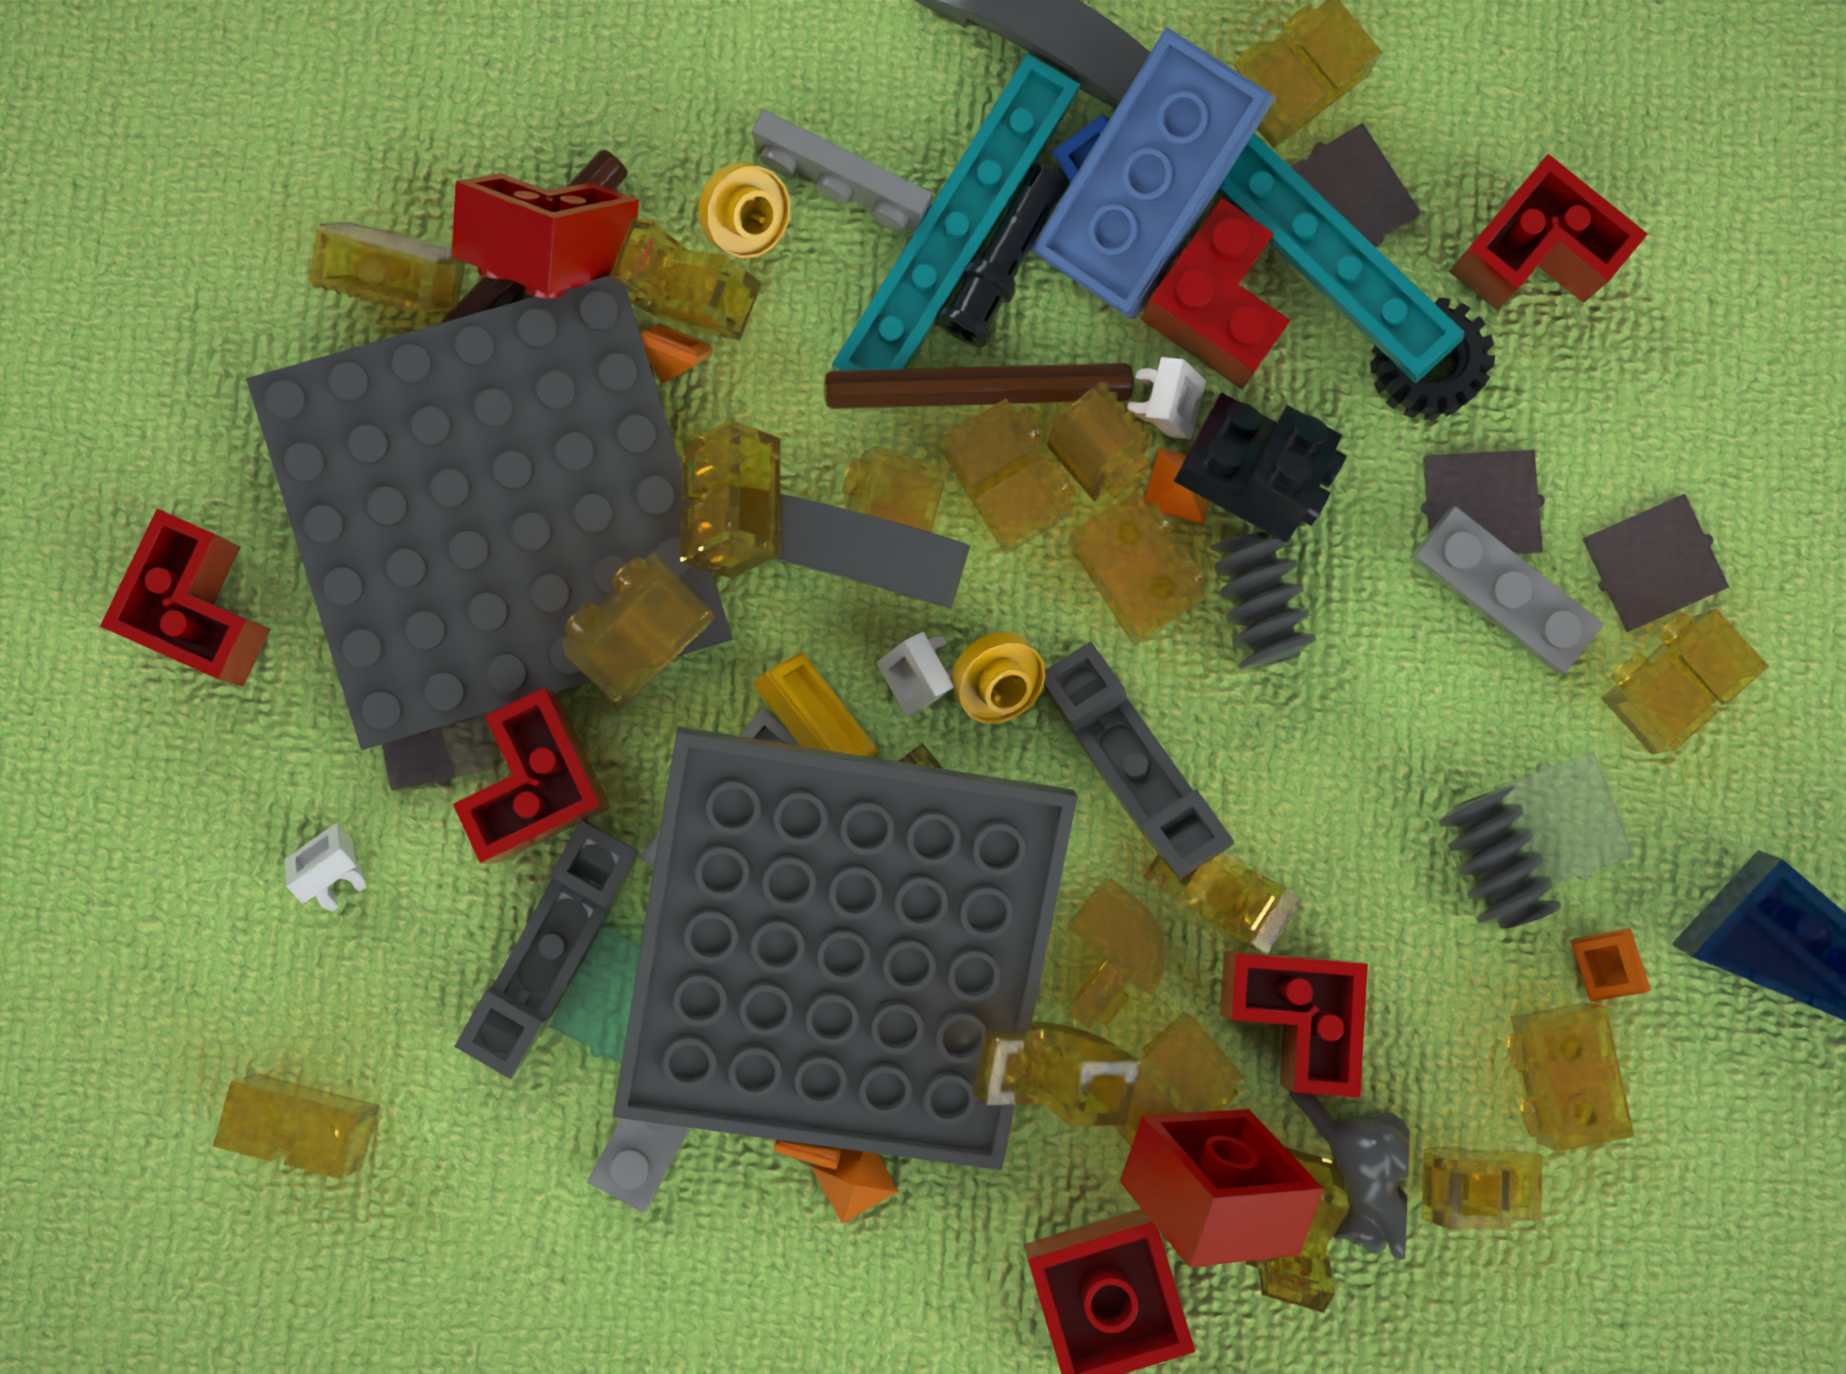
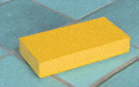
M803 652L765 672L753 684L800 746L873 757L879 752L875 744Z

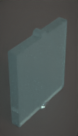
M604 925L601 926L550 1027L591 1047L590 1052L592 1056L599 1057L604 1054L621 1063L641 944Z

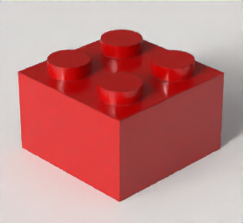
M1250 1109L1142 1115L1120 1179L1123 1187L1189 1267H1206L1215 1264L1299 1256L1324 1188Z
M1142 1209L1024 1244L1061 1374H1125L1196 1352L1160 1232Z

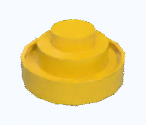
M750 162L730 163L717 170L705 184L699 200V222L705 237L717 249L739 258L758 257L773 249L785 234L790 220V198L785 184L773 171Z
M995 632L986 635L964 649L955 662L951 675V681L955 686L952 689L953 696L970 718L981 723H1003L1017 718L1032 706L1042 691L1046 677L1044 661L1026 638L1013 632Z

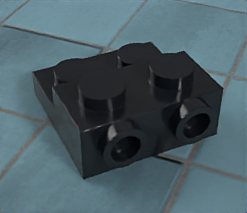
M1221 392L1173 481L1287 543L1301 521L1310 526L1314 524L1331 493L1320 487V485L1326 488L1330 487L1343 466L1347 455L1336 449L1342 434L1327 427L1318 418L1305 415L1286 405L1278 420L1274 421L1259 413L1251 405L1239 402Z

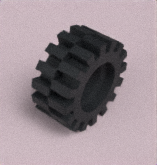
M1439 297L1435 304L1465 334L1463 341L1452 350L1454 369L1447 379L1428 381L1421 378L1415 384L1378 347L1373 346L1372 353H1376V357L1370 362L1371 373L1379 374V379L1374 385L1378 393L1387 390L1391 397L1386 401L1390 407L1395 409L1399 404L1406 407L1403 414L1405 416L1415 418L1419 413H1424V420H1435L1444 413L1447 417L1472 400L1490 378L1486 373L1494 367L1495 355H1488L1487 351L1494 345L1491 334L1482 337L1480 330L1486 323L1480 316L1473 322L1469 320L1465 315L1471 308L1463 303H1460L1455 309L1449 308V298Z

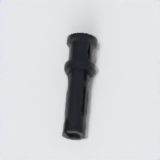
M1039 163L1032 165L1022 188L1010 205L986 251H984L980 259H975L972 263L968 264L963 273L965 282L950 308L945 307L938 314L937 321L940 326L955 338L975 347L987 345L990 339L989 326L1002 303H1008L1014 297L1016 292L1014 277L1046 223L1047 217L1055 203H1057L1062 192L1067 187L1068 182L1065 177L1054 168L1045 164L1041 167Z

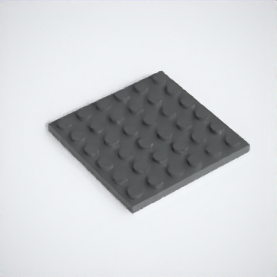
M622 272L592 280L584 286L564 290V295L559 298L532 297L246 378L361 750L496 711L544 687L556 693L733 640Z
M677 726L613 1117L1002 1170L1078 797L1073 789Z

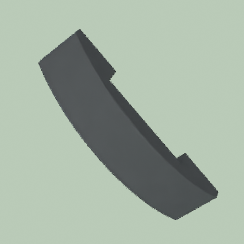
M914 0L964 28L967 27L971 20L1075 76L1074 81L1081 84L1080 90L1115 109L1151 53L1115 23L1080 0Z
M746 488L728 548L736 552L785 565L789 563L872 585L894 594L952 609L970 545L918 528L841 507L794 496Z
M1091 641L1045 670L1046 677L1043 686L1063 719L1115 797L1178 880L1234 845V840L1197 789L1193 791L1130 703L1125 688Z
M584 819L579 822L549 876L552 878V881L495 983L484 992L455 1044V1048L509 1079L514 1077L592 947L634 865L639 850Z

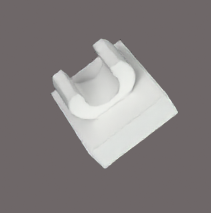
M1161 357L1157 371L1151 368H1144L1136 372L1135 378L1142 385L1153 388L1150 400L1145 403L1128 402L1127 409L1138 419L1152 422L1168 437L1191 440L1206 380L1184 359Z
M921 632L904 640L876 662L906 717L925 709L955 688L951 681L953 668L945 671L935 653L947 644L944 637L938 636L928 640L925 633Z
M338 822L284 859L286 887L302 904L316 896L318 903L323 908L334 911L338 908L337 895L329 886L338 879L350 881L359 892L366 888L363 870L356 863L353 840Z

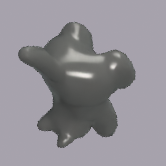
M1289 1091L1290 1098L1307 1115L1320 1135L1329 1143L1333 1160L1348 1187L1352 1200L1346 1216L1335 1222L1333 1238L1349 1240L1352 1244L1363 1247L1372 1254L1381 1253L1388 1242L1393 1257L1400 1260L1405 1259L1407 1195L1399 1186L1408 1177L1410 1130L1405 1122L1394 1113L1387 1111L1376 1117L1355 1115L1336 1120L1329 1114L1316 1096Z

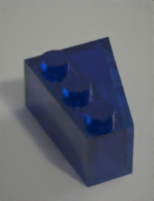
M1758 850L1671 945L1695 959L1719 967L1770 990L1772 989L1846 1021V913L1783 859Z

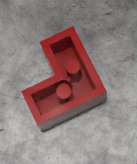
M1547 154L1452 266L1449 272L1495 310H1498L1522 286L1537 266L1584 303L1611 280L1648 233L1551 155Z
M502 173L456 181L451 257L476 266L477 272L484 277L509 279L525 285V291L532 296L550 299L559 298L564 295V290L587 285L592 280L621 272L622 275L632 273L639 199L592 182L548 191Z
M1221 198L1150 297L1141 320L1243 390L1291 320L1241 286L1262 256L1274 233Z
M158 508L100 627L209 676L243 687L271 630L214 604L241 546Z
M545 687L485 715L512 775L453 803L479 862L483 864H497L578 825L582 819L588 820L611 809L558 694Z
M1224 951L1220 1015L1236 1021L1283 1024L1280 1085L1294 1093L1360 1098L1368 964L1351 960Z

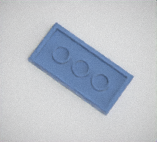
M1166 27L1030 251L1126 317L1135 319L1276 97Z

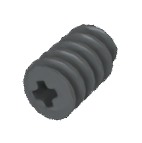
M1258 532L1223 540L1210 546V549L1213 551L1230 553L1215 564L1216 574L1236 577V579L1222 587L1220 591L1221 597L1225 600L1242 602V604L1227 613V622L1248 627L1233 638V647L1253 650L1254 652L1238 664L1239 670L1264 667L1301 656L1300 651L1316 641L1315 634L1295 632L1294 629L1296 624L1310 616L1309 609L1289 607L1288 604L1289 600L1304 591L1303 584L1284 583L1282 579L1283 575L1298 566L1297 560L1277 558L1276 551L1292 542V538L1286 543L1267 532Z
M1514 785L1506 786L1459 803L1438 820L1440 827H1461L1462 833L1448 844L1450 851L1471 852L1472 857L1457 869L1459 875H1480L1482 880L1467 892L1468 899H1489L1491 903L1490 907L1476 917L1478 924H1499L1500 928L1505 929L1544 918L1560 910L1562 907L1559 901L1539 900L1541 896L1552 888L1553 883L1550 877L1529 876L1534 869L1543 863L1541 853L1519 851V849L1533 839L1532 830L1529 828H1510L1509 826L1524 812L1521 804L1500 803V800L1514 789Z

